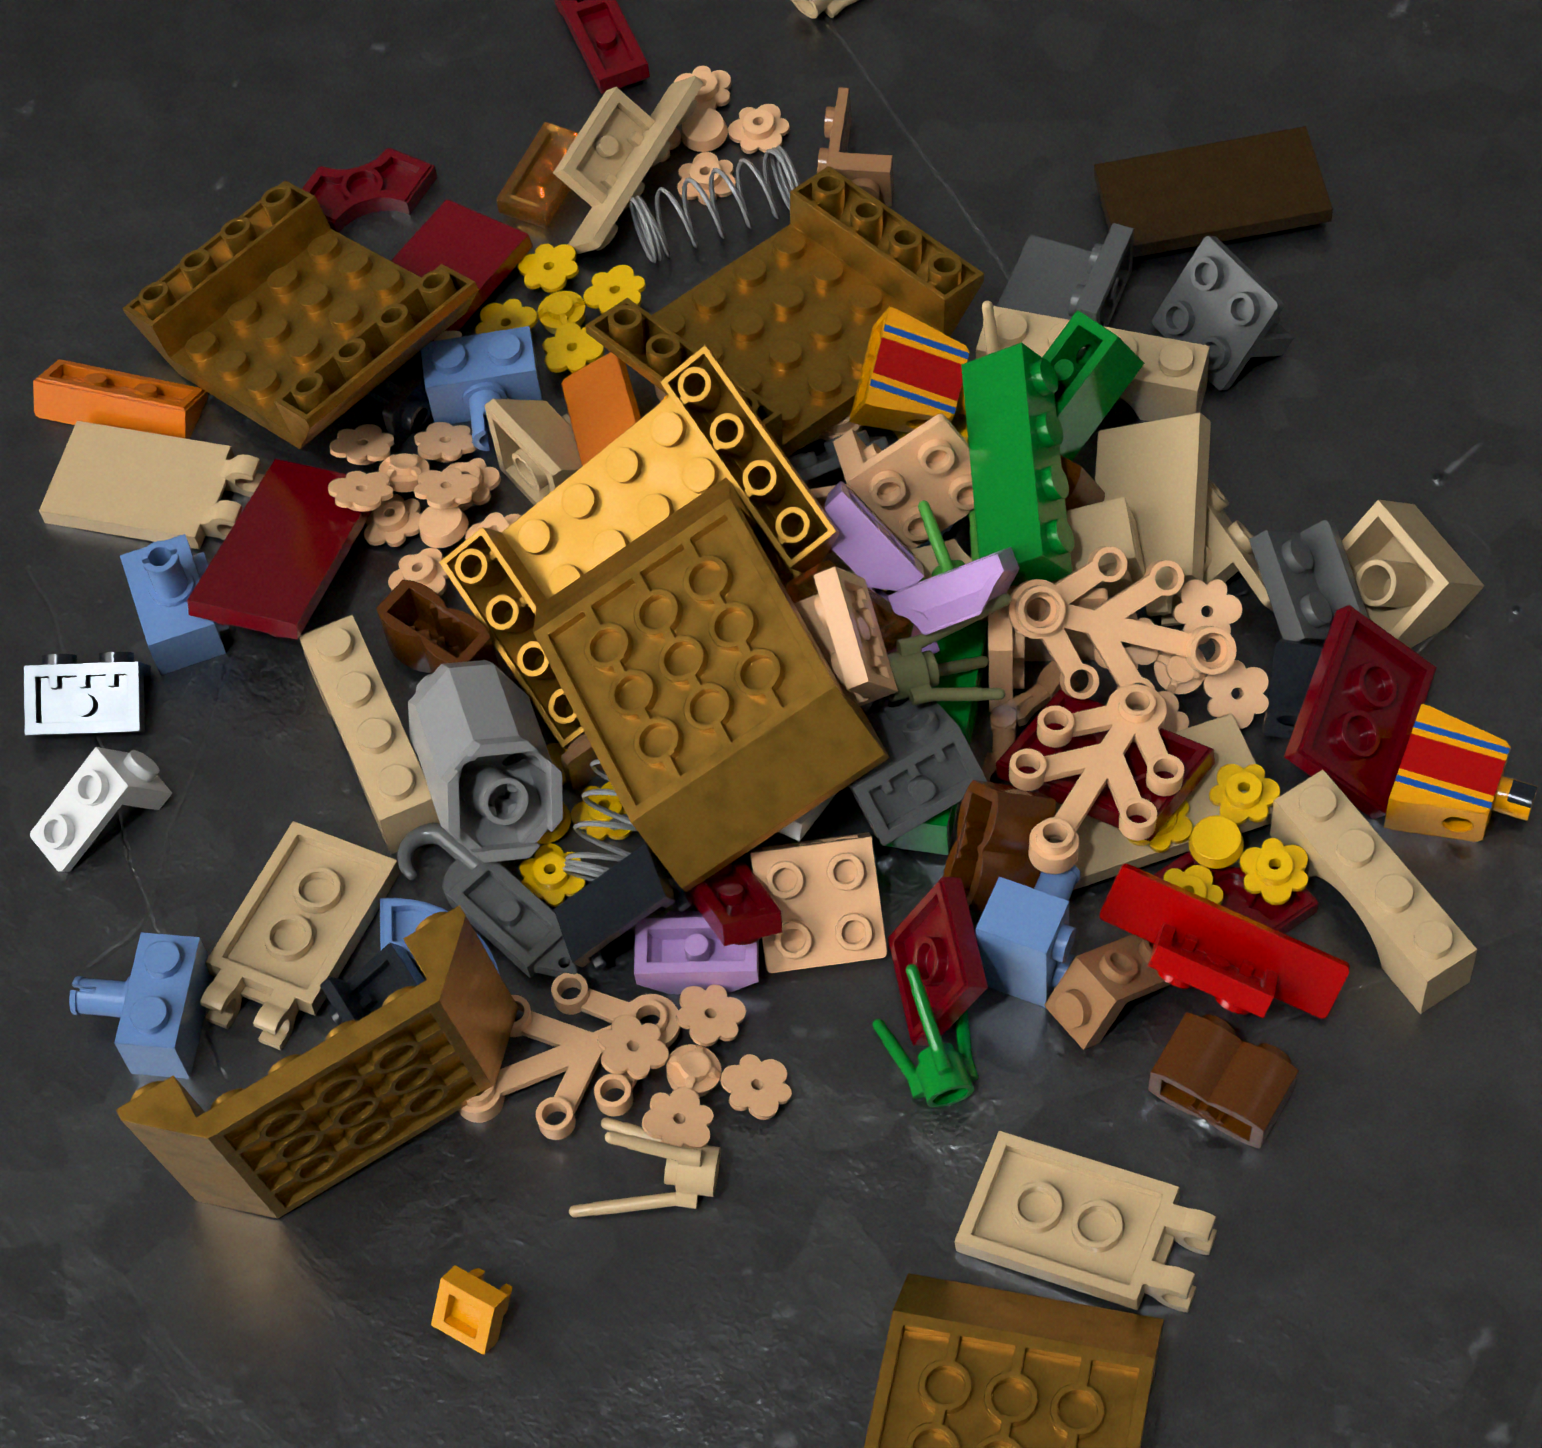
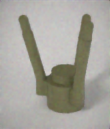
M1004 593L989 600L980 615L927 635L921 633L917 636L897 640V651L887 653L898 692L888 695V699L891 702L909 698L913 706L932 701L1002 700L1005 697V691L1001 688H931L938 686L939 677L984 668L989 664V660L986 656H979L937 664L932 651L922 652V648L1009 605L1012 601L1010 594Z

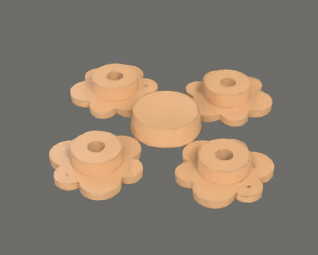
M698 66L693 70L692 74H681L674 81L677 82L696 76L703 82V85L694 98L697 101L694 112L682 123L681 133L677 128L674 129L668 139L671 142V147L660 162L669 159L670 150L678 147L681 139L689 149L702 152L695 156L693 163L683 164L679 168L681 180L678 183L677 189L678 194L682 198L683 183L685 178L690 177L699 183L710 199L709 177L713 168H718L725 172L735 187L736 181L732 176L734 172L733 164L729 160L719 161L715 154L708 151L721 146L729 134L732 141L740 143L744 153L752 154L757 152L758 149L765 153L767 149L776 148L779 145L782 146V136L788 134L790 126L786 119L781 118V111L778 106L763 104L757 109L753 107L743 108L739 113V119L733 121L727 128L723 117L716 111L717 106H725L730 102L728 90L732 84L731 77L726 71L716 70L711 72V69L707 66ZM715 173V198L731 195L732 191L720 174ZM688 183L687 199L695 200L698 198L701 204L706 205L694 185Z
M447 422L432 423L427 427L426 432H419L414 436L415 444L418 446V455L402 453L391 456L390 447L394 444V437L389 433H382L381 428L377 425L365 424L358 426L355 430H340L337 433V439L330 443V453L333 456L339 458L347 457L349 463L356 465H369L376 461H384L379 466V472L365 474L362 471H351L346 475V478L332 480L328 484V492L331 496L335 497L337 506L359 512L377 509L381 505V501H386L393 497V491H414L415 497L427 499L428 505L437 509H449L468 503L472 500V493L479 489V479L471 474H462L458 468H446L442 472L429 470V464L425 459L447 463L458 460L462 454L474 452L477 448L472 444L471 429L465 425L453 427Z
M481 458L472 459L468 463L455 462L450 464L447 468H458L462 474H471L479 479V489L472 493V500L457 507L437 509L429 506L420 514L421 505L418 500L411 498L404 501L402 496L393 494L391 499L381 501V505L371 512L366 521L367 527L364 531V537L370 545L378 546L387 542L390 547H398L405 542L406 537L415 536L420 533L421 540L426 545L432 547L426 548L418 554L406 555L400 559L398 564L400 569L394 571L388 579L391 591L402 580H411L431 588L439 596L443 595L447 589L445 579L449 578V576L439 563L444 558L437 548L451 546L464 535L467 540L482 527L503 532L521 517L519 514H510L503 517L501 513L494 512L489 514L481 523L474 524L468 529V518L463 511L469 509L473 503L483 505L490 500V491L495 489L501 482L500 473L496 468L487 467L485 461Z
M1194 579L1184 583L1180 589L1182 603L1175 606L1173 617L1176 622L1184 624L1183 632L1192 633L1201 626H1214L1231 633L1230 624L1240 618L1242 604L1237 597L1226 595L1227 586L1222 580H1211L1206 585L1203 581ZM1204 606H1207L1210 610L1207 617H1204L1201 613ZM1136 612L1126 617L1129 619L1154 624L1148 618L1138 619ZM1210 638L1202 640L1199 645L1208 642ZM1130 643L1125 647L1137 669L1138 664L1149 665L1155 661V677L1158 683L1166 690L1158 692L1165 700L1167 706L1166 721L1162 727L1163 729L1174 733L1188 728L1189 718L1185 713L1178 711L1179 702L1174 694L1190 693L1196 690L1202 682L1205 693L1211 698L1207 704L1209 714L1219 718L1232 713L1239 729H1243L1251 724L1254 713L1261 714L1268 708L1269 701L1263 693L1268 687L1269 679L1266 672L1259 667L1245 668L1241 661L1234 660L1231 667L1225 672L1216 675H1206L1190 667L1185 656L1164 651L1159 652V650ZM1094 648L1093 657L1095 662L1100 667L1108 669L1096 648ZM1198 648L1199 657L1205 661L1203 653ZM1234 688H1237L1240 693L1236 699L1231 694Z
M710 985L706 990L698 986H689L681 992L679 998L681 1009L677 1012L676 1022L680 1027L690 1029V1037L698 1045L688 1044L680 1046L669 1055L666 1045L659 1041L660 1029L652 1023L641 1025V1022L636 1017L629 1014L617 1016L612 1022L611 1029L601 1031L598 1036L597 1043L604 1050L601 1063L605 1070L612 1074L628 1072L634 1079H644L649 1074L650 1068L657 1069L667 1063V1079L674 1090L670 1096L661 1092L654 1094L650 1101L651 1110L647 1111L642 1119L644 1132L652 1138L661 1139L662 1143L678 1147L684 1145L689 1148H701L708 1144L710 1139L708 1126L712 1123L714 1115L709 1107L700 1105L699 1097L708 1094L719 1080L722 1087L731 1093L729 1104L733 1109L737 1111L748 1109L752 1116L761 1120L774 1117L779 1105L786 1104L792 1095L791 1088L785 1084L787 1070L781 1062L774 1059H767L761 1062L757 1056L747 1054L740 1059L739 1065H730L721 1073V1064L718 1058L705 1047L714 1045L718 1039L723 1041L734 1040L739 1030L737 1025L744 1020L746 1008L737 998L727 997L726 990L720 985Z

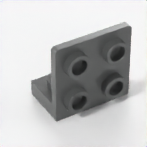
M1113 223L1105 242H1096L1092 251L1034 235L1029 236L997 307L1070 320L1078 310L1100 325L1108 327L1133 270L1134 228Z
M909 698L895 702L887 699L883 707L869 714L867 718L890 758L849 784L848 787L855 796L875 836L885 846L963 800L964 794L972 780L985 782L987 780L960 727L936 701L913 706Z

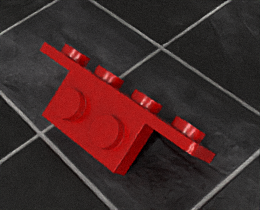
M1123 864L1120 867L1099 914L1102 921L1154 943L1148 967L1157 970L1158 975L1163 980L1179 988L1188 989L1193 986L1213 995L1222 1007L1237 1014L1245 1015L1250 1012L1264 1018L1273 998H1276L1324 1019L1328 1016L1350 970L1349 963L1130 864Z

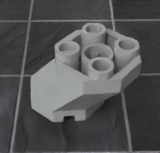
M487 660L441 664L433 674L426 675L416 687V693L408 701L409 741L415 754L418 755L440 825L483 863L530 858L540 847L537 841L547 830L552 832L563 820L562 772L552 764L529 696L496 665Z

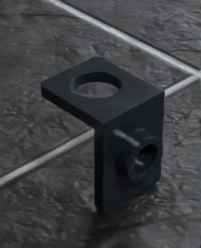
M1279 639L1276 642L1268 693L1269 705L1265 712L1262 727L1263 735L1291 738L1294 727L1283 724H1296L1324 645Z

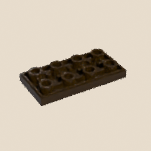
M1306 126L1094 164V179L1109 230L1113 223L1134 228L1133 258L1199 246L1206 236H1215L1220 241H1227L1332 221L1333 208Z

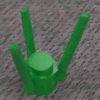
M909 964L906 967V973L929 1044L928 1048L918 1054L920 1064L917 1067L914 1066L882 1019L874 1020L873 1028L906 1077L913 1098L920 1099L925 1097L930 1107L949 1106L969 1097L974 1092L972 1082L979 1079L972 1057L968 1009L955 1022L958 1051H955L951 1043L942 1042L918 967L915 964Z

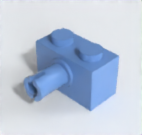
M530 326L432 341L421 350L425 389L434 423L447 422L455 424L471 421L472 444L479 450L490 451L488 440L490 427L484 406L492 399L543 401L538 362Z
M185 534L165 541H156L147 547L120 555L145 639L160 675L226 654L219 632L230 629L229 625H221L212 620L190 616L188 613L187 599L209 564L204 552L193 555Z
M1075 865L1070 870L1061 874L1041 872L1034 889L1002 877L998 878L976 927V940L989 988L1046 1008L1044 1004L1076 957L1070 954L1076 936V928L1069 926V898L1081 877V872Z
M141 932L131 975L126 981L85 978L84 976H76L74 978L72 986L79 988L80 991L70 990L69 1006L73 1015L85 1014L120 1018L114 1044L131 1074L162 1077L174 1075L175 1078H191L206 1007L201 1006L200 1000L214 977L208 972L205 962L209 955L201 938Z

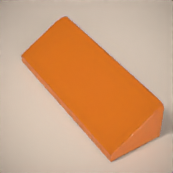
M612 352L570 374L561 383L582 466L641 419L626 363Z
M58 359L33 380L34 413L38 418L75 425L77 421L185 439H190L208 399V392L199 387Z

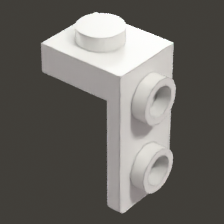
M95 747L31 830L30 837L57 871L70 872L121 805L160 810L172 792L159 778L158 773L160 770L156 763L145 754L136 750L128 753Z

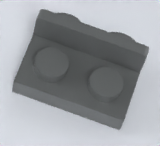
M1323 520L1300 533L1265 530L1249 539L1283 639L1324 645L1336 610L1347 605H1351L1368 618L1334 521Z

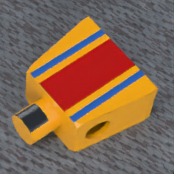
M889 306L872 327L849 422L910 433L938 414L945 415L950 422L955 412L966 415L961 364L967 363L969 349L959 341Z
M1421 704L1389 796L1384 828L1478 842L1483 840L1492 811L1528 821L1538 786L1504 776L1511 749L1506 740L1431 706Z

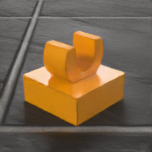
M454 1265L440 1279L431 1326L485 1355L498 1342L503 1316L509 1307L512 1286L506 1283L499 1290L483 1281L484 1270L476 1268L467 1272Z

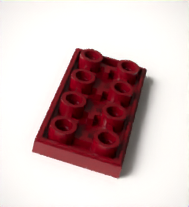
M274 459L187 599L189 615L212 620L221 625H234L265 632L274 637H287L298 640L372 512L353 511L336 505L335 497L331 496L328 492V484L332 480L346 478L347 474Z

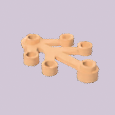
M1112 546L1096 548L1090 554L1087 564L1055 584L1043 579H1032L1021 583L1012 592V601L1007 606L1008 618L1013 628L1027 638L1042 640L1061 672L1060 686L1063 692L1076 699H1087L1094 695L1099 687V676L1092 666L1081 662L1064 628L1087 633L1118 685L1117 689L1126 685L1140 683L1155 690L1151 681L1141 677L1121 641L1185 656L1190 667L1198 672L1209 675L1225 672L1231 667L1236 657V643L1231 634L1222 628L1201 626L1192 633L1126 618L1161 595L1171 596L1182 588L1184 572L1174 561L1161 559L1152 562L1147 567L1142 579L1092 610L1070 605L1071 602L1101 581L1115 582L1124 576L1128 566L1127 558L1120 549ZM1111 553L1116 558L1117 566L1112 574L1105 576L1100 572L1098 562L1101 556ZM1167 566L1173 573V581L1168 588L1161 589L1156 584L1155 575L1160 568ZM1039 597L1044 601L1046 611L1042 618L1032 620L1028 616L1027 606L1032 599ZM1210 638L1215 644V653L1209 660L1204 661L1198 655V646L1202 640ZM1083 669L1089 678L1088 685L1084 690L1075 692L1071 687L1070 678L1075 671ZM1131 708L1134 711H1142L1141 709Z
M1131 684L1115 690L1110 695L1106 706L1071 713L1068 709L1061 706H1049L1039 713L1037 737L1041 743L1049 747L1065 746L1071 741L1072 737L1102 731H1108L1100 744L1053 755L1043 756L1040 752L1033 749H1022L1012 755L1009 764V780L1019 790L1033 791L1041 787L1044 782L1081 774L1055 817L1043 820L1030 833L1028 855L1035 868L1047 874H1061L1070 870L1075 865L1079 849L1077 830L1106 783L1120 813L1119 830L1125 837L1136 841L1145 840L1154 833L1157 809L1149 800L1141 798L1124 755L1131 743L1136 742L1147 765L1146 785L1153 793L1160 796H1171L1181 789L1184 765L1179 758L1168 754L1160 736L1159 730L1166 721L1167 706L1163 697L1156 690L1144 685ZM1131 708L1141 709L1142 711H1134ZM1051 723L1061 724L1065 728L1061 730H1052L1049 729L1046 725ZM1023 766H1029L1037 771L1026 774L1018 769ZM1167 771L1173 774L1174 777L1164 779L1157 776L1156 773ZM1140 815L1146 818L1147 821L1135 823L1129 820V817ZM1055 838L1062 840V842L1051 843L1046 839Z
M563 973L552 984L551 993L555 1006L564 1014L573 1015L582 1011L609 1023H612L617 1016L623 1014L632 1015L639 1021L645 1016L656 1015L660 1018L656 1024L661 1033L659 1041L663 1042L667 1048L675 1042L680 1033L681 1027L676 1022L678 1009L671 1000L664 996L645 994L638 996L630 1002H626L589 989L585 978L578 973ZM574 987L581 990L580 994L574 999H564L561 997L563 991L568 988ZM511 995L518 1006V1010L524 1012L521 1019L514 1022L510 1037L523 1035L555 1048L500 1069L495 1087L493 1084L491 1088L485 1090L481 1095L467 1100V1105L459 1109L458 1112L463 1118L471 1122L481 1123L489 1121L502 1110L505 1095L566 1071L554 1097L543 1100L536 1109V1120L541 1133L545 1137L552 1140L566 1138L575 1128L576 1120L574 1114L600 1063L604 1051L597 1043L598 1036L601 1031L611 1029L612 1025L595 1032H590L533 1012L525 998L519 995ZM628 1072L623 1074L610 1073L601 1077L594 1087V1096L599 1110L603 1114L612 1117L625 1114L633 1104L632 1090L638 1079L632 1078ZM618 1088L624 1091V1095L617 1101L610 1102L603 1099L605 1093L610 1089ZM559 1111L566 1114V1118L560 1124L550 1125L545 1122L548 1115L553 1112Z

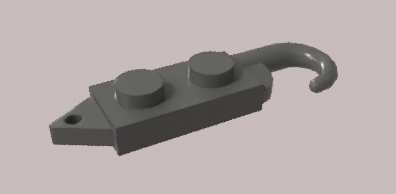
M429 823L419 826L404 837L399 845L397 861L399 869L405 877L413 880L417 876V872L412 865V856L420 846L433 843L446 850L456 859L448 868L443 878L442 889L449 905L452 908L460 905L470 924L528 977L531 978L536 973L555 977L563 973H578L576 964L572 963L555 912L499 862L483 863L442 828L440 823ZM564 964H570L566 968L561 967Z

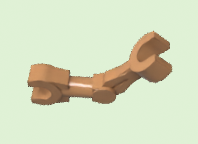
M1054 660L1042 670L1036 685L1025 693L1009 699L1006 704L999 705L992 710L990 715L992 752L987 753L982 767V772L987 782L996 783L1001 780L997 776L996 762L1016 740L1018 728L1026 725L1032 716L1048 704L1061 689V672ZM1078 670L1070 678L1071 687L1075 692L1080 690V684L1074 679L1078 675Z

